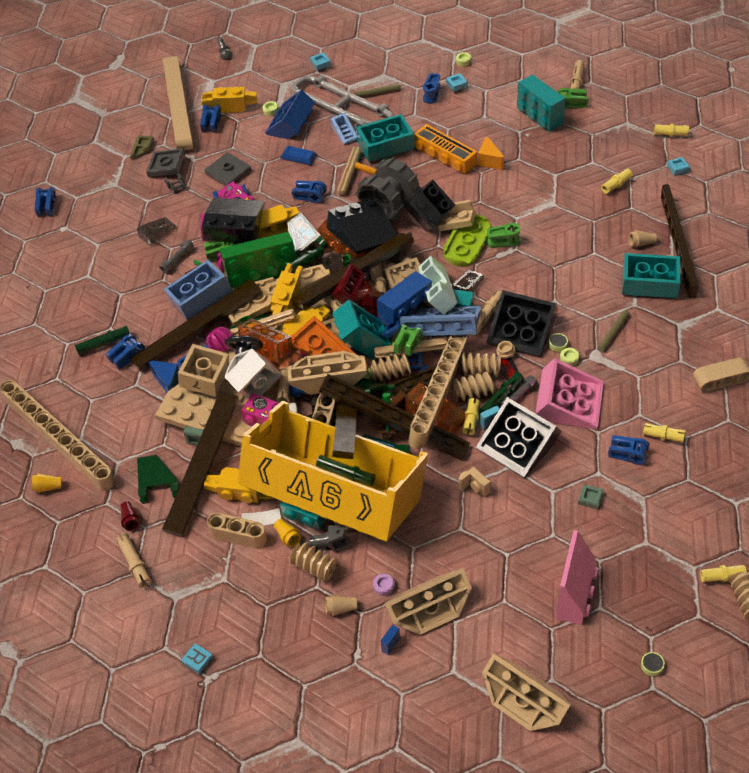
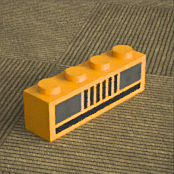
M427 124L414 133V146L418 150L425 152L464 175L477 164L476 150Z

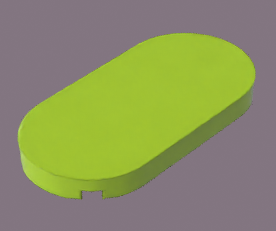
M476 214L473 226L453 229L444 246V258L448 263L458 267H465L477 261L487 242V229L491 228V224L486 217Z

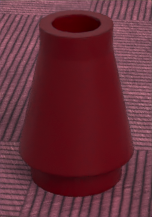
M123 502L120 505L121 526L127 531H134L140 527L141 517L133 508L131 502Z

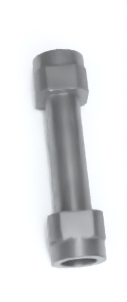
M190 240L183 241L180 244L181 248L172 257L161 262L159 268L163 273L167 274L170 272L175 262L185 253L189 254L192 251L194 245Z
M532 375L526 377L523 380V385L510 397L506 396L502 400L500 408L507 397L516 402L528 390L532 391L538 384L537 379Z

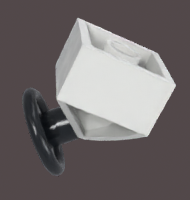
M243 335L230 336L225 339V345L236 350L235 356L226 371L225 378L239 393L247 398L252 393L262 396L282 376L267 358L256 352V350L263 347V342L258 338Z

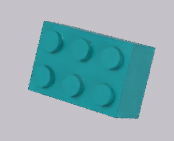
M533 74L518 82L517 108L548 132L564 123L565 97Z
M402 114L356 127L357 143L368 162L415 149L414 133Z
M624 254L622 295L678 298L680 288V256Z
M350 299L333 312L334 324L339 330L341 341L345 344H350L356 351H361L367 358H372L378 362L379 359L374 355V348L392 345L390 338L382 335L386 328L384 322Z

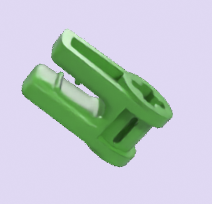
M561 88L557 91L566 98L565 109L586 108L588 106L589 99L585 89Z
M509 223L488 228L487 244L489 248L518 245L520 243V226L517 223Z
M226 241L204 243L207 260L210 262L217 261L220 248L236 245L237 242H230L229 245Z
M403 324L394 342V353H400L405 346L406 355L411 356L422 340L423 329L417 327V329L410 328L408 325Z

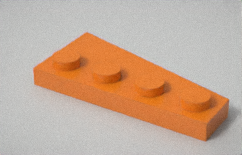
M315 316L287 340L288 344L309 356L340 351L354 353Z

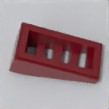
M350 264L332 296L342 304L349 299L354 302L365 274L355 265Z

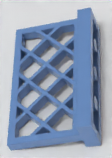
M481 306L454 307L443 315L436 308H414L406 313L405 316H401L400 323L401 327L404 324L410 328H422V336L477 334V323L482 310Z

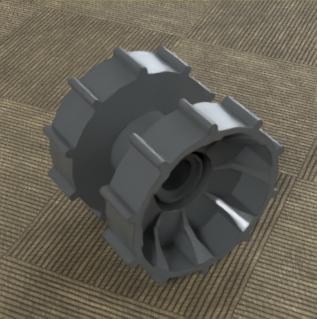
M392 157L386 161L383 159L376 166L377 170L373 176L369 178L365 176L358 183L359 187L355 195H357L359 202L365 199H373L382 207L389 221L394 222L401 215L400 211L404 207V203L422 187L419 186L418 175L407 166V163Z

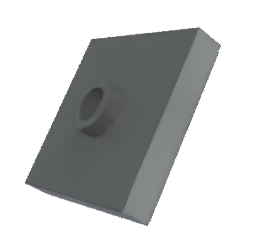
M184 148L155 151L146 171L147 176L178 174L186 154Z
M227 152L204 169L206 175L226 186L232 181L237 182L250 172L251 166Z

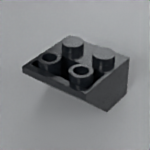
M433 179L404 203V207L425 231L432 229L456 206Z

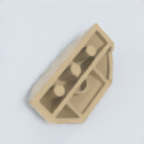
M347 351L306 356L297 361L293 366L287 367L289 385L310 395L321 393L319 390L327 374L354 386L367 374L365 356H358Z
M460 568L408 589L384 604L393 624L421 635L459 617L472 587L464 568Z
M493 653L482 672L492 705L529 731L560 725L571 706L558 690L519 664Z

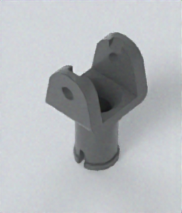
M330 525L328 526L327 534L309 536V545L316 548L329 546L333 552H338L349 547L350 539L345 535V530L342 526Z

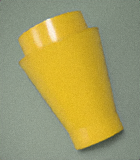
M40 473L32 476V491L41 493L62 489V477Z
M278 519L274 523V528L285 546L294 547L300 542L301 535L298 529L283 519Z

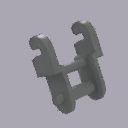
M180 173L176 174L178 181L173 183L168 181L166 177L163 178L167 188H170V191H173V193L181 187L185 189V183H183Z

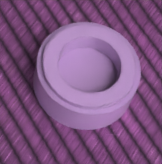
M388 574L376 576L373 581L374 591L380 596L390 595L395 588L392 576Z

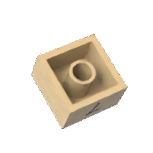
M192 344L178 372L179 387L216 397L229 366V354Z

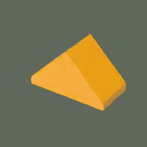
M486 137L478 153V166L502 170L504 169V156L489 137Z

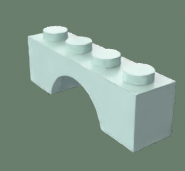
M430 256L418 268L420 274L432 281V288L426 292L428 302L444 315L455 307L457 300L446 268L434 257Z

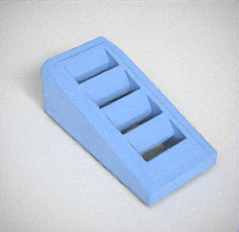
M346 113L330 118V124L343 145L357 140V134Z

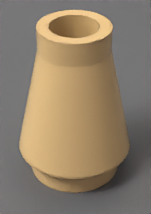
M634 230V232L629 234V244L635 248L655 244L657 241L655 233Z
M333 594L330 597H325L326 614L334 616L357 610L356 597Z

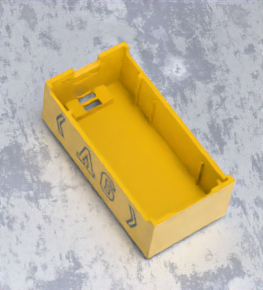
M281 401L269 412V419L261 426L256 423L243 434L238 484L281 500L284 503L299 507L302 510L317 514L320 517L333 520L341 525L351 527L359 532H364L377 539L388 541L420 501L429 453L420 451L419 457L355 434L353 459L332 457L335 427L290 411L289 403ZM319 455H323L352 467L358 466L363 471L375 474V482L370 487L364 483L354 482L342 475L316 467L317 458Z

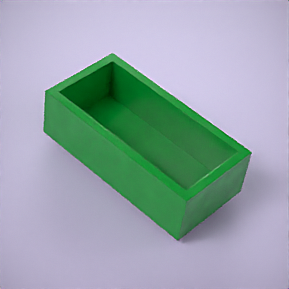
M289 232L219 249L225 277L231 288H238L249 280L256 282L271 277H280L283 266L296 259L294 241Z

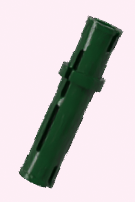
M317 246L290 262L289 264L292 265L291 273H295L298 266L305 267L315 263L318 258L324 256V249Z
M127 325L114 331L108 330V333L74 344L78 355L110 343L112 345L116 344V341L130 334Z
M515 372L508 381H504L501 384V388L479 409V412L482 413L495 406L499 407L506 396H511L515 392V389L525 379L520 372Z
M319 455L316 461V467L342 475L354 482L358 481L370 487L375 482V474L363 471L358 466L352 467L323 455Z

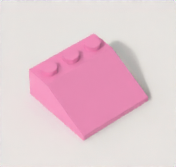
M554 358L542 370L535 414L552 423L597 429L604 381Z
M575 530L573 531L560 585L556 619L582 625L583 618H588L590 604H587V600L593 597L595 586H592L591 582L597 579L599 568L595 567V556L580 533Z

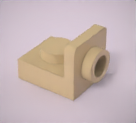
M472 467L459 476L458 482L461 491L470 485L476 493L479 492L483 497L490 493V481L476 468Z

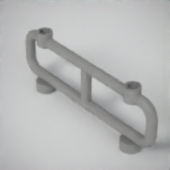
M309 75L303 76L294 82L291 88L295 94L300 91L298 87L303 83L312 82L317 88L323 87L343 96L340 101L332 105L306 93L315 104L339 115L346 113L349 120L356 122L355 128L371 122L341 109L350 100L376 111L379 116L385 115L388 118L394 116L389 111L387 104L382 103L378 106L328 83L323 75L317 78Z

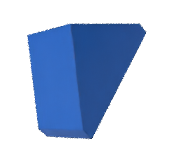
M160 361L149 362L153 376L166 393L178 385V364Z

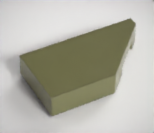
M138 135L130 154L131 160L149 153L154 143V137Z

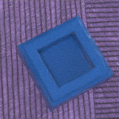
M392 625L381 639V650L383 653L389 655L400 640V628Z

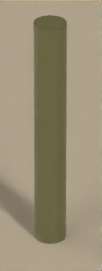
M396 84L354 92V95L366 97L401 90V86Z
M624 310L598 346L600 352H604L630 315L629 311Z

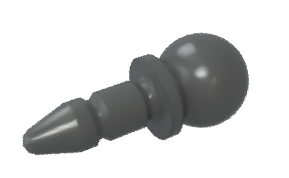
M218 35L220 57L225 61L230 60L232 52L225 45L223 38Z

